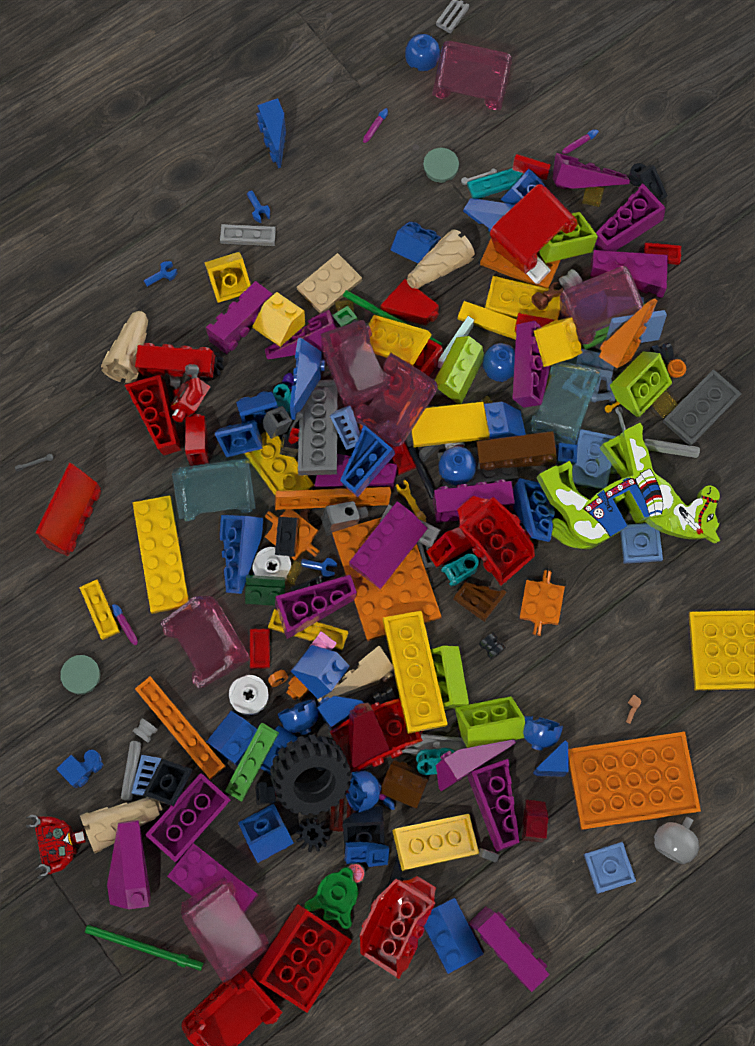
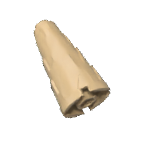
M458 230L448 232L423 257V260L417 264L415 269L408 274L407 282L409 286L418 289L457 268L469 264L474 259L472 257L475 253L466 236L464 235L460 238L458 235L461 232Z
M136 311L131 314L102 362V372L113 380L120 382L124 378L126 379L125 383H132L137 380L139 371L135 368L137 346L144 345L147 335L145 332L148 319L144 312Z
M147 797L128 804L126 802L111 808L106 807L80 815L94 854L115 843L118 823L139 820V824L142 826L156 819L160 815L159 811H162V807L159 801Z

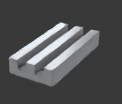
M452 0L436 21V26L451 34L469 9V4H463L462 0ZM462 8V10L457 15L452 24L449 27H447V25L453 19L458 10Z

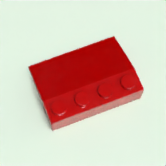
M71 463L68 464L36 530V534L47 548L69 556L70 552L74 551L77 544L76 539L84 531V522L86 518L91 516L93 503L99 499L101 494V488L98 483Z
M297 904L252 976L275 993L308 1013L351 945L352 940Z

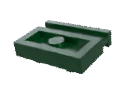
M246 575L245 604L276 606V596L285 594V577Z

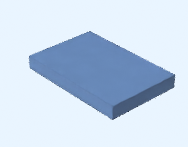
M665 310L653 312L649 321L644 323V326L647 328L639 337L640 343L659 340L667 316ZM633 315L612 318L606 341Z
M580 429L577 441V463L572 465V476L576 486L599 491L607 487L612 464L599 447L616 436ZM596 458H598L600 466L597 464Z

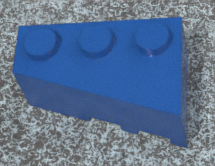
M363 425L358 442L355 444V449L340 480L343 486L356 497L365 490L395 455L393 448L365 425Z

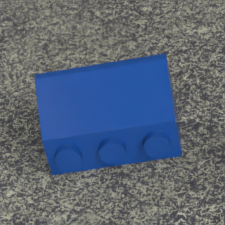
M455 898L432 909L424 929L447 974L484 955Z

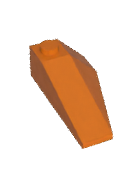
M653 299L647 302L607 341L605 340L600 347L601 353L599 358L616 368L630 362L640 345L641 340L639 337L647 328L644 326V323H647L651 318L658 300Z

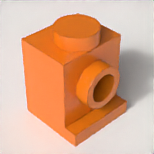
M294 676L288 683L290 686L286 693L293 700L297 698L302 701L310 691Z

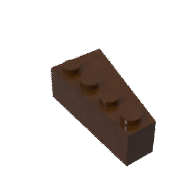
M553 431L477 441L480 469L493 470L495 468L557 465Z

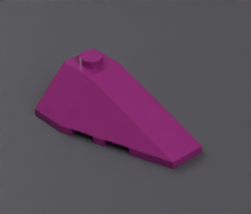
M559 153L555 155L552 179L556 186L561 189H566L567 187L573 189L623 185L630 182L625 174L607 168L600 170L599 167L590 162L584 165L575 157Z

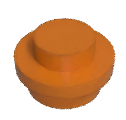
M675 359L668 364L667 371L672 377L679 378L685 374L686 365L682 360Z

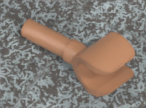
M635 695L628 702L632 706L626 720L629 724H631L634 713L641 704V699Z

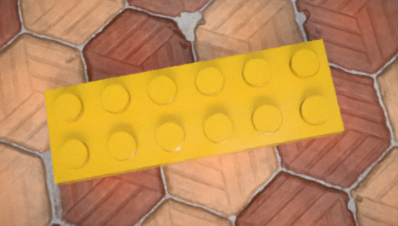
M171 496L133 502L151 613L189 607Z
M422 611L383 617V625L407 733L447 726Z

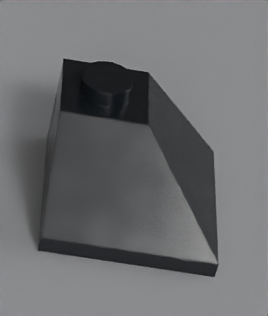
M161 759L143 795L174 807L192 769Z
M374 806L363 812L357 810L343 820L344 854L346 843L369 842L385 845L383 806Z

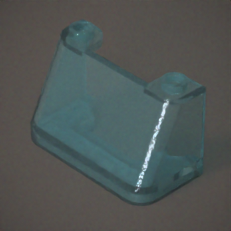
M559 362L556 365L553 364L550 369L549 375L552 376L543 397L542 405H540L537 416L533 415L530 426H533V433L553 431L554 440L576 445L578 434L593 393L599 384L601 370L589 366Z
M247 458L186 466L173 470L172 477L179 519L184 518V521L195 520V516H198L200 513L236 508L241 510V513H248L256 508L250 460Z

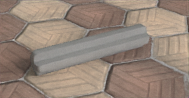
M652 439L644 440L647 449L650 451L697 458L700 453V448L696 446Z
M138 741L130 742L121 793L122 800L131 801L133 797L132 789L141 750V743Z

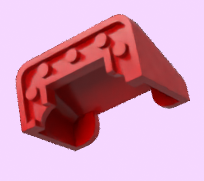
M538 184L492 227L490 237L495 250L526 274L537 265V252L560 231L566 234L573 232L578 223L577 219L545 186Z
M240 967L184 1018L181 1027L187 1039L194 1046H238L262 1022L266 1025L274 1024L283 1012L244 967Z

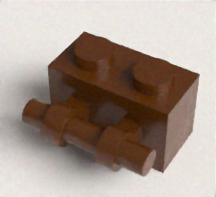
M393 760L385 776L380 793L417 809L430 775L420 774L417 769L408 766L404 761L398 762Z

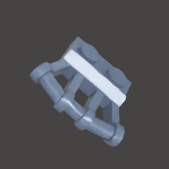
M581 349L582 353L577 357L575 370L562 389L573 393L578 399H589L593 403L604 400L615 401L614 394L610 388L614 366L599 358L600 353ZM578 374L583 375L580 389L572 384ZM588 376L596 378L593 393L585 391ZM601 379L605 380L607 393L598 394Z

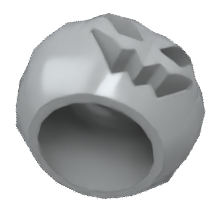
M686 817L682 825L667 822L660 826L654 836L656 850L677 863L686 864L691 862L699 851V840L689 830L693 820Z

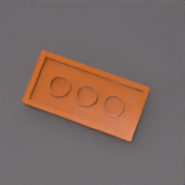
M490 239L480 265L525 283L549 289L561 260L545 263L551 271L539 284H536L527 274L495 250L492 239ZM537 252L536 255L545 263L540 254Z

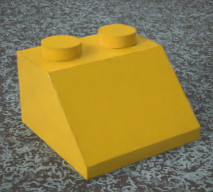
M240 252L204 262L218 303L240 296L251 286Z
M276 292L264 302L253 324V328L281 347L305 326V314L303 309Z
M572 317L553 321L534 330L544 367L574 358L582 353Z

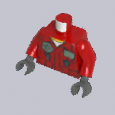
M186 365L185 373L186 375H192V378L180 385L178 377L170 376V379L166 380L167 387L174 389L172 391L174 399L170 409L174 411L172 418L177 422H182L184 418L197 410L210 388L209 385L197 377L199 372L197 365Z
M27 816L26 819L31 818L33 820L32 825H26L27 828L38 826L35 828L42 864L36 867L35 871L41 869L43 874L37 878L42 879L47 874L64 870L73 860V856L77 854L76 845L86 842L84 830L73 833L70 825H67L64 820L55 817Z

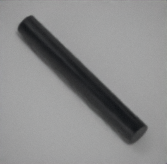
M410 447L408 450L416 465V469L430 499L433 500L434 487L415 447Z

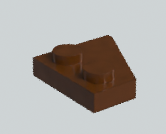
M465 582L453 600L485 622L507 592L505 590H491L486 586H476L475 584Z

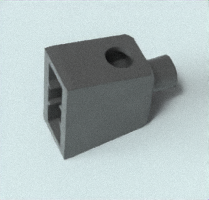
M354 501L326 506L321 517L326 536L332 535V532L357 525L360 519L368 517L366 506L356 508Z

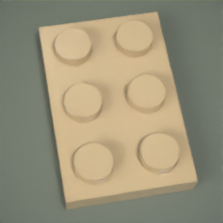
M337 253L298 285L297 290L321 314L343 297L345 290L351 291L362 281V277Z

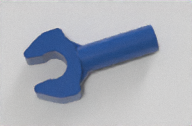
M249 191L247 196L255 208V211L252 212L254 220L262 223L260 213H265L266 217L270 219L269 206H261L254 192Z
M171 261L161 263L160 271L144 280L147 287L162 278H167L171 281L176 277L177 269L171 272L166 271L173 266Z
M326 558L322 563L302 559L301 566L320 570L324 578H331L335 576V573L327 571L326 568L328 566L337 567V563L331 558Z

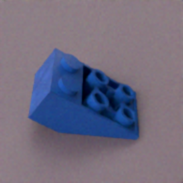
M277 98L258 105L256 116L260 133L264 134L265 145L271 151L269 152L273 163L276 162L278 168H281L286 126L284 112Z

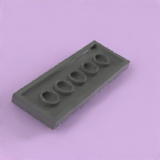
M319 380L300 411L303 413V417L299 419L298 475L337 474L338 432L330 415L338 410V380Z

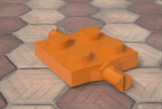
M286 509L280 517L299 518L296 555L290 558L296 561L301 553L306 550L316 557V553H319L320 550L312 545V541L319 530L294 510ZM268 511L265 518L272 522L273 525L265 538L276 546L278 517L271 513V511Z
M547 570L543 571L542 581L526 580L520 619L535 623L533 635L537 633V636H541L542 625L559 624L565 586L550 583L552 572L548 571L546 578Z

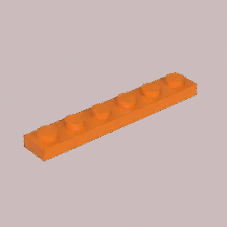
M390 487L365 488L358 497L348 489L343 488L276 491L275 510L325 508L326 506L354 501L356 506L389 505L391 490Z
M151 676L135 688L210 780L226 767Z

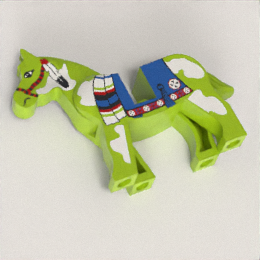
M641 423L624 430L619 436L603 443L599 447L622 479L605 487L592 499L585 498L576 489L570 461L558 467L556 465L536 477L550 504L563 516V520L559 518L552 519V536L564 545L579 549L595 548L627 527L616 506L622 500L636 524L647 523L662 533L679 538H705L712 543H717L720 539L716 529L720 523L717 522L715 510L720 494L717 488L709 485L698 492L696 500L688 506L685 505L672 486L653 471L649 452L643 441V426Z

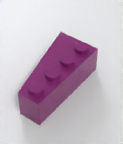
M337 454V474L317 475L314 486L315 490L347 489L340 480L351 456ZM387 463L366 488L390 487V490H393L397 465Z
M506 759L470 772L467 777L495 851L498 852L515 846L519 843V835L514 811V797L512 796L509 760Z

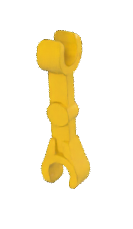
M406 480L403 481L406 486L405 489H400L399 485L396 484L398 493L406 498L415 516L419 520L426 522V516L420 511L415 499L410 494L408 482Z

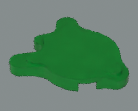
M344 867L339 872L326 876L318 886L317 894L304 904L305 909L309 912L323 909L325 911L323 918L326 921L337 920L344 929L350 928L353 923L351 911L358 899V887L354 880L353 870L349 867Z

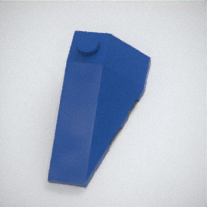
M470 198L463 212L477 223L487 226L490 232L492 227L515 205Z
M221 515L220 540L224 542L222 558L226 559L224 576L227 593L242 594L246 583V575L249 574L262 537L263 518Z

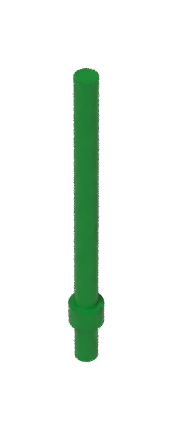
M345 290L343 297L377 316L407 324ZM432 337L429 338V339H431L432 341H434V342H436L437 344H439V345L442 346V342H440V341H438V340H436V339H434V338H432Z
M87 925L85 930L87 934L175 962L178 966L184 968L188 966L202 971L204 966L203 962L191 959L189 955L183 953L179 955L91 925Z

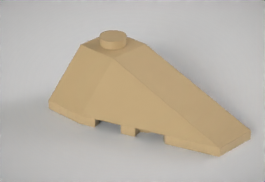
M378 646L358 662V669L349 670L342 678L343 682H338L330 693L317 699L318 703L326 697H344L379 684L382 680L383 682L388 681L393 676V665L381 647Z

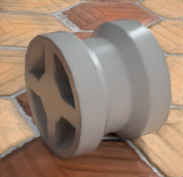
M573 269L568 271L566 276L559 278L561 286L568 293H571L574 287L582 284L581 277Z
M143 718L140 720V725L133 729L136 735L148 743L151 740V735L158 731V729Z

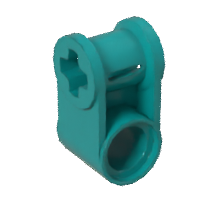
M278 384L273 390L277 406H283L291 418V392L285 384Z
M467 554L445 565L441 571L446 574L450 581L449 585L452 587L475 574L478 570L479 560L475 555ZM473 561L475 566L467 568L465 562Z
M450 748L420 750L416 755L418 772L422 775L437 774L436 764L442 761L440 757L448 751L454 753V750Z

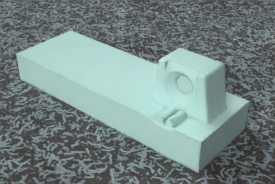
M469 316L466 318L439 358V368L442 367L456 337H464L469 334L473 328L474 319Z

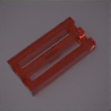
M344 798L340 799L338 827H334L335 807L331 806L330 831L343 832ZM348 802L346 818L351 815V806Z

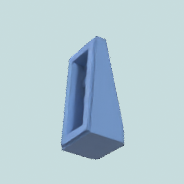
M347 406L330 415L346 450L355 447L360 437L351 406ZM354 436L355 440L349 441L348 438Z
M141 755L132 789L133 795L146 797L143 795L145 789H140L139 787L140 785L148 786L149 782L141 781V778L151 779L153 775L143 773V769L153 771L154 774L161 758ZM145 761L155 763V767L144 765Z

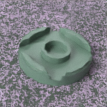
M446 148L431 150L425 156L423 163L427 177L434 182L440 183L453 179L458 173V157L454 152Z
M76 655L69 658L61 669L63 686L68 691L77 695L91 692L100 680L98 664L91 657L85 655Z

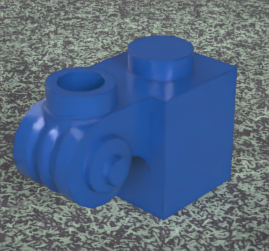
M88 750L85 753V762L80 763L74 756L70 755L57 768L58 772L74 788L85 785L89 780L88 776L92 772H98L103 767L101 755L95 750Z

